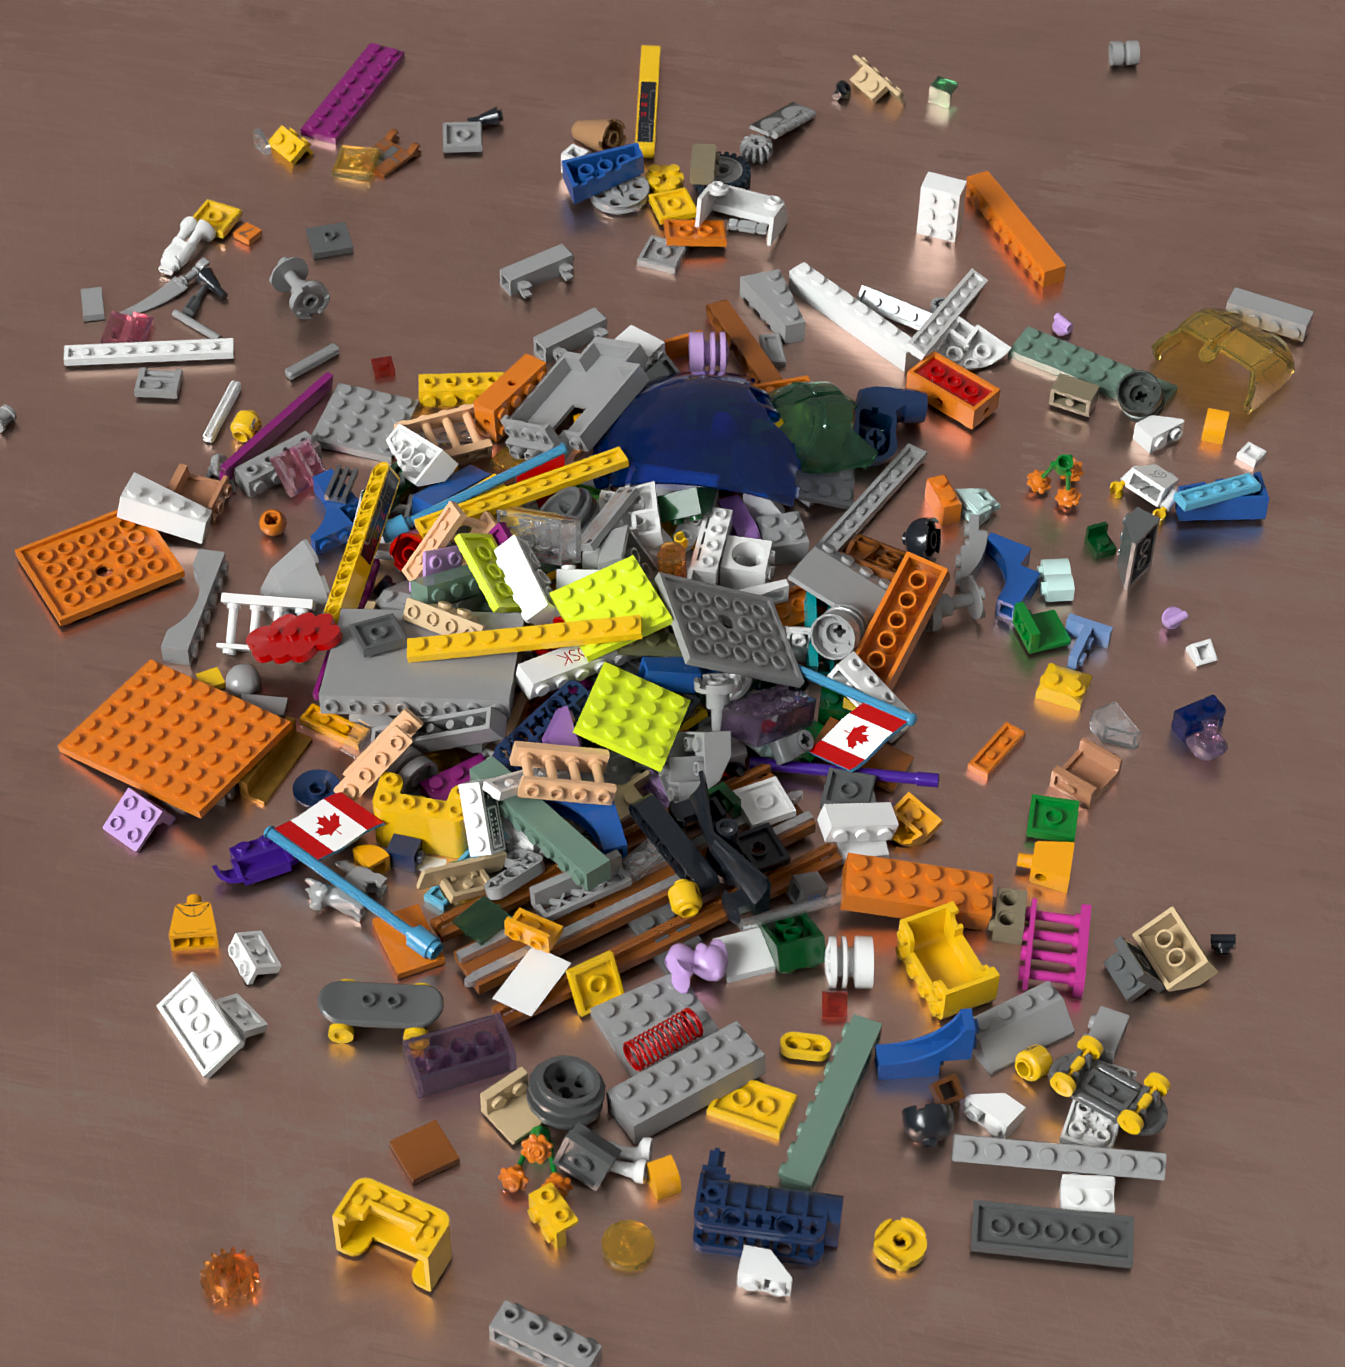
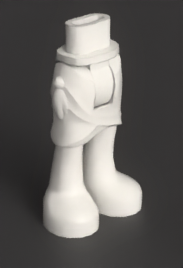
M185 217L180 223V231L177 237H174L172 243L162 255L161 265L158 268L159 271L168 275L179 271L197 250L196 246L201 239L205 242H211L215 238V229L202 219L197 223L194 217Z
M642 1138L637 1147L621 1146L615 1144V1141H609L622 1150L618 1158L632 1161L633 1163L616 1160L608 1173L610 1171L632 1178L636 1183L645 1184L647 1180V1163L652 1160L653 1138Z

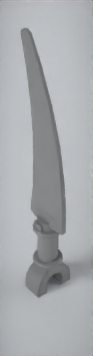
M205 257L202 258L189 273L180 276V279L175 276L146 299L112 315L111 318L121 319L140 314L170 301L187 290L188 283L197 277L200 270L208 268L207 266L210 265V262Z

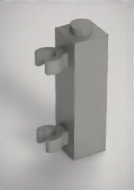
M560 244L500 269V286L510 296L521 293L522 297L526 299L532 296V293L529 291L530 288L561 275L565 281L574 278L570 271L574 270L573 253L563 244Z
M592 308L535 336L534 353L546 364L553 360L557 362L566 351L571 352L590 343L596 336L605 338L609 334L607 331V318L596 308Z

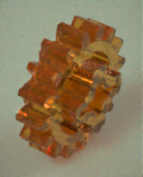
M235 1247L231 1248L230 1253H226L224 1248L220 1250L221 1255L210 1254L211 1262L204 1260V1269L200 1270L201 1288L205 1290L206 1297L213 1295L215 1303L223 1299L224 1305H228L229 1300L233 1299L236 1304H239V1297L242 1296L248 1299V1291H256L255 1283L260 1281L258 1264L254 1262L253 1255L246 1257L244 1249L238 1254L235 1251ZM227 1272H229L230 1276H232V1280H230L229 1276H227Z

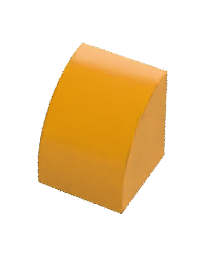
M1208 408L1201 441L1223 444L1229 412Z
M360 845L353 848L354 864L356 866L368 867L374 873L382 875L391 870L390 855L384 849L375 845Z
M671 1154L647 1163V1182L657 1201L682 1192L679 1172Z

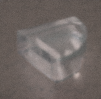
M260 128L253 130L255 147L264 155L272 153L269 142Z

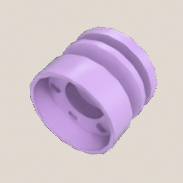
M689 332V376H703L705 366H709L711 376H715V366H719L720 376H725L729 361V348L725 332H719V341H715V332H711L709 341H705L703 332Z

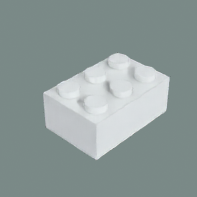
M932 172L927 173L921 185L917 233L955 243L962 229L967 181Z

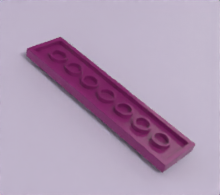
M370 42L300 129L301 135L336 145L404 60L405 53Z

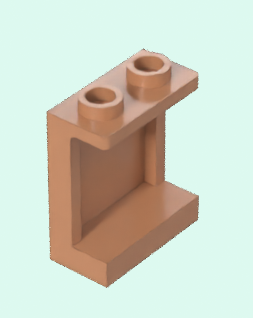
M179 463L167 489L212 510L210 521L215 522L218 514H221L226 498H229L231 495L232 485H230L229 477L223 475L221 481L190 474L188 465Z
M1082 738L1079 749L1062 767L1057 765L1052 770L1049 786L1071 799L1079 801L1083 806L1090 808L1120 775L1123 760L1116 754L1098 746L1095 742Z

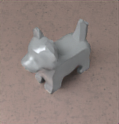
M348 860L335 861V865L346 873L344 879L366 895L368 893H376L377 898L381 899L387 893V877L380 873H374L368 867L355 866L353 863H349ZM306 878L305 881L310 887L305 890L309 893L311 900L310 908L319 912L324 907L331 906L344 914L354 917L359 923L366 917L365 907L335 885Z

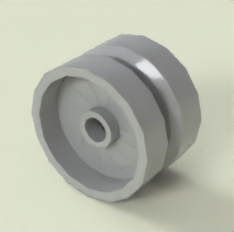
M409 745L385 772L395 773L402 777L403 788L401 794L420 796V782L437 775L438 767L431 759L423 756L418 749Z

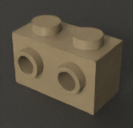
M693 143L690 184L709 185L714 182V177H718L720 153H716L717 144Z
M1060 373L1051 388L1049 404L1089 417L1097 403L1100 386Z

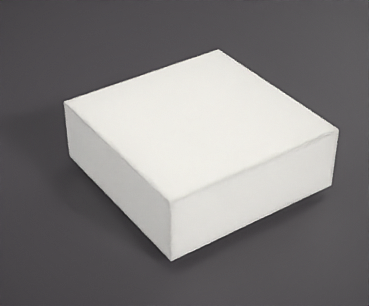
M1248 442L1237 453L1236 459L1255 468L1266 457L1267 451Z

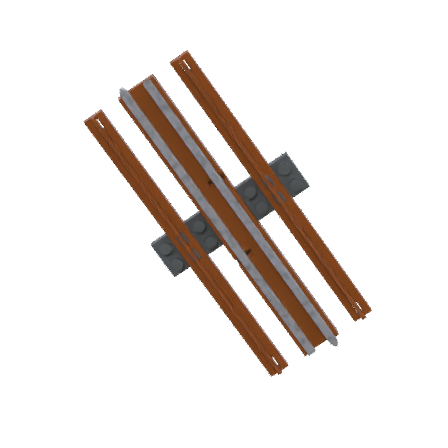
M762 763L745 771L743 776H734L724 781V783L733 791L774 777V775L771 773L770 764L765 765ZM761 775L764 776V777H762V778H760V779H758V780L755 781V778H757V777H759V776H761ZM801 790L786 793L796 809V816L771 825L784 847L815 833L816 822L813 820V815L809 811L803 812L797 805L803 799V791ZM742 814L733 819L738 824V833L750 829ZM696 821L686 824V827L696 823ZM637 823L623 829L627 842L628 859L622 860V868L632 879V885L551 920L563 926V934L550 951V954L559 957L618 927L628 924L636 934V937L609 949L614 954L619 974L653 958L665 975H668L671 972L665 966V957L672 945L682 943L689 946L692 950H696L697 944H705L698 935L729 920L722 907V895L703 903L698 913L692 917L683 918L671 910L668 890L680 878L660 853L642 862L634 852L652 843ZM581 833L582 836H584L591 844H593L599 850L597 844L589 834ZM701 833L690 838V841L705 858L708 844L704 834ZM827 843L790 861L788 865L765 873L764 875L771 881L770 900L787 891L793 875L816 871L822 875L842 865L843 858L837 852L838 846ZM754 848L751 850L756 854L764 852L760 848ZM827 855L830 856V857H828V858H826V859H824V860L821 861V858H823V857H825V856H827ZM554 861L545 865L546 869L542 874L507 896L498 900H490L484 894L431 919L430 926L442 943L530 902V887L564 872L559 869ZM618 874L610 878L608 881L618 882L622 880V878ZM597 886L590 891L596 892L600 890L601 887ZM734 888L728 891V893H732L734 891H737L738 889ZM571 895L569 897H566L565 900L573 902L577 900L579 896ZM550 905L543 909L548 913L555 910L557 906ZM450 922L453 923V924H451V925H449V926H447V927H445V928L442 929V926H444V925H446V924H448V923H450ZM504 927L455 950L454 958L466 976L464 980L465 987H474L480 995L505 983L531 949V946L509 938L505 935ZM566 971L532 1016L501 1002L492 1006V1014L503 1030L573 997ZM512 1009L515 1010V1011H513V1012H511V1013H509V1014L503 1016L504 1013H506V1012H508V1011H510V1010H512Z

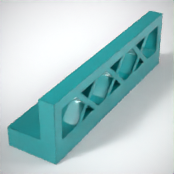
M806 591L804 599V626L811 628L815 620L820 616L817 613L816 606H825L826 611L831 606L817 599L808 591ZM810 638L805 657L806 668L822 675L829 674L834 669V660L820 655L812 645ZM822 661L828 666L829 672L817 671L818 663Z

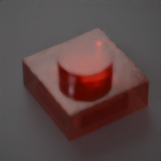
M392 356L371 359L375 379L396 376Z
M822 991V1017H848V992Z

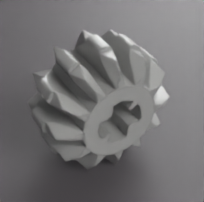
M751 134L750 137L745 136L740 144L741 156L748 163L753 162L754 165L756 163L762 165L763 161L769 162V158L773 154L771 139H767L766 135L760 136V134Z

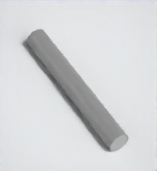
M178 309L173 311V317L208 338H223L220 334Z

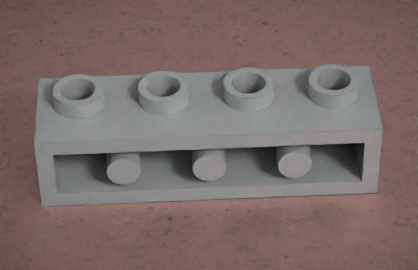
M1235 287L1227 301L1224 318L1303 342L1310 329L1314 311Z
M305 430L235 467L236 485L252 498L282 482L271 462L272 459L280 457L289 452L287 456L298 452L295 458L304 454L300 460L311 457L307 462L311 463L310 467L322 460L321 444Z
M505 1300L489 1325L491 1341L546 1367H598L602 1360V1345H599L595 1339L580 1336L571 1328L559 1326L551 1322L546 1316L536 1315L518 1303L513 1304Z

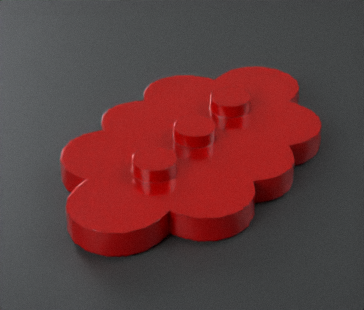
M308 612L297 617L294 614H286L274 620L270 626H262L253 630L247 636L246 644L258 663H268L272 660L276 664H284L291 660L296 663H302L313 658L318 651L329 650L337 646L343 638V633L340 627L336 625L333 616L329 613L315 616L313 613Z

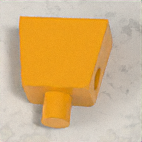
M1035 842L1033 854L1019 852L1017 867L1031 869L1029 878L1031 883L1067 893L1075 843Z

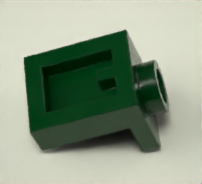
M1106 521L1090 525L1086 529L1084 542L1096 560L1115 555L1117 547L1107 534L1108 524Z
M724 782L708 789L709 797H717L724 811L733 819L741 815V799Z

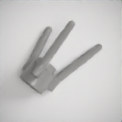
M216 454L211 457L206 478L211 479L212 474L217 477L220 476V465L227 460L225 455ZM232 478L230 485H232V492H236L234 479Z

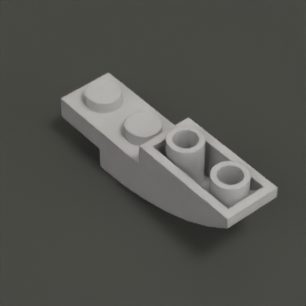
M970 514L969 523H965L964 536H968V539H965L964 545H961L960 554H956L955 567L959 568V570H956L955 584H959V593H962L964 577L973 575L976 580L984 563L988 531L979 530V515Z

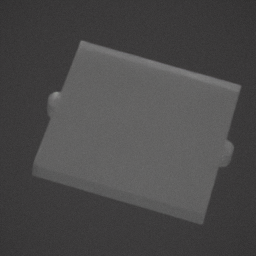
M358 719L340 750L355 760L370 745L372 727Z

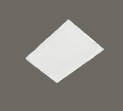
M531 947L492 999L532 1016L571 963L553 954L535 950Z

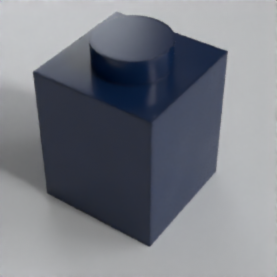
M393 834L386 850L390 855V867L415 873L418 864H422L425 858V850H422V839Z

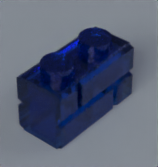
M1212 694L1175 710L1171 728L1182 742L1189 741L1223 726L1226 708Z

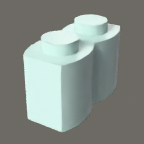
M1068 558L1041 559L1040 566H1037L1036 571L1040 573V594L1044 595L1046 602L1073 601L1075 587Z

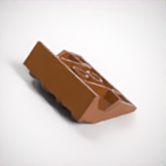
M858 534L850 541L845 553L838 550L841 554L851 556L855 560L854 562L860 566L870 568L874 572L873 574L879 578H885L889 581H892L906 554V551Z

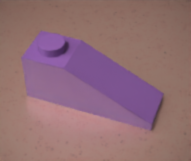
M739 495L717 501L719 508L733 510L731 536L762 540L756 523Z

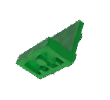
M1024 602L1015 603L1012 622L1029 654L1071 644V638L1055 610L1032 614Z

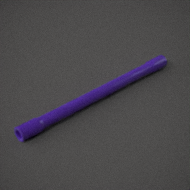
M754 756L750 758V769L764 763L765 765L770 764L771 772L827 776L829 767L845 770L836 765L795 761L777 765L776 761L772 758ZM861 767L853 771L876 776V781L939 787V773H915Z

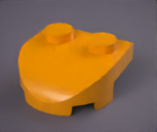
M908 792L893 807L899 826L892 840L904 846H920L927 842L944 823L936 814Z

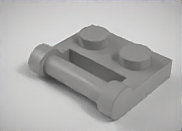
M140 367L134 389L135 397L177 399L180 385L183 381V369L166 371L147 370V367Z

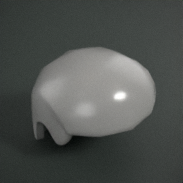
M239 664L227 673L226 686L233 696L241 697L242 693L253 694L260 689L261 677L257 669L252 665Z

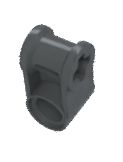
M801 730L768 744L777 765H781L811 750L814 745V739L809 731Z

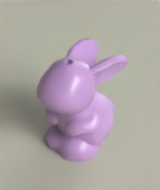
M714 939L709 946L699 943L696 946V950H692L685 944L676 943L670 947L665 957V966L672 974L671 981L673 987L680 994H687L689 991L690 977L693 973L704 980L716 982L723 978L728 965L727 950L721 939Z

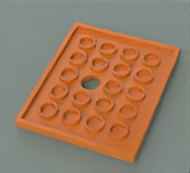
M118 509L15 549L17 559L60 626L185 577V571L156 529L118 518ZM105 567L107 570H113V572L109 576L102 577L97 575V570Z

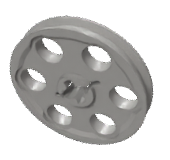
M638 175L590 197L591 202L597 209L610 214L634 212L647 203L648 195H650L649 183L642 175ZM637 198V199H639V200H637V201H632L631 199Z

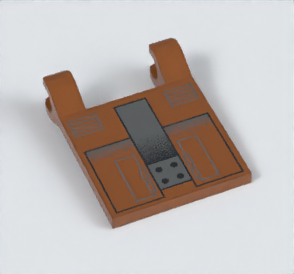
M392 128L385 138L357 157V161L385 178L411 158L419 157L422 152L418 148L421 145L413 142L408 150L405 151L394 144L400 141V137L397 136L399 131Z

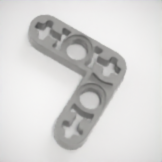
M506 842V850L503 851L508 856L504 867L508 869L485 883L484 887L487 898L490 900L501 899L542 874L546 869L543 857Z

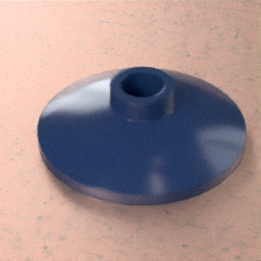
M321 769L309 770L302 773L294 781L293 795L297 802L311 808L322 799L335 794L334 788L340 781L329 771Z

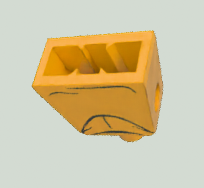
M198 894L189 895L187 903L177 904L174 908L169 930L171 951L219 948L211 903L202 902V897Z

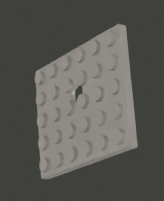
M661 572L656 575L654 579L662 601L673 619L671 625L685 664L797 688L803 685L804 679L771 597ZM718 618H722L723 623L732 627V629L724 627Z

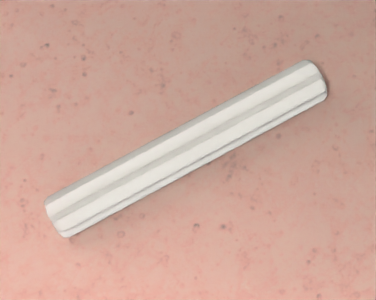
M233 380L230 382L203 434L204 442L213 443L242 389L239 381Z

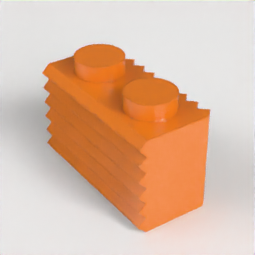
M943 474L928 478L926 481L925 499H927L926 502L930 505L940 526L961 521L962 503L947 476Z

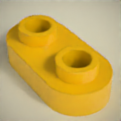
M787 1032L780 1039V1051L787 1058L819 1062L826 1060L830 1056L831 1042L823 1035Z

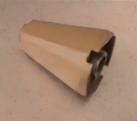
M618 119L577 120L571 129L574 139L596 152L624 146L626 142V135L623 133V129H626L625 125Z

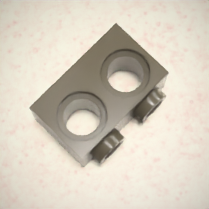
M998 887L997 896H992V911L995 913L988 925V931H993L992 941L1022 944L1027 891Z

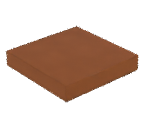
M437 1120L389 1141L390 1148L413 1185L460 1163L458 1154Z

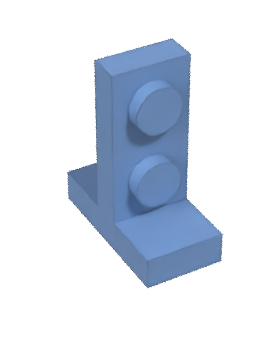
M1070 613L1065 629L1070 637L1077 640L1069 655L1067 668L1077 670L1079 665L1083 666L1087 657L1086 650L1090 651L1093 644L1108 648L1113 627Z

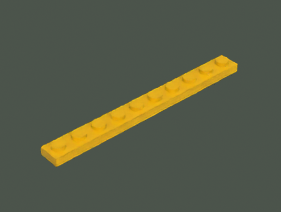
M616 447L459 503L458 505L467 517L479 520L485 511L490 512L491 515L508 510L505 508H514L556 493L566 487H573L629 466V461L621 448ZM444 509L414 519L415 527L423 539Z
M641 615L407 638L408 663L638 640L643 639Z

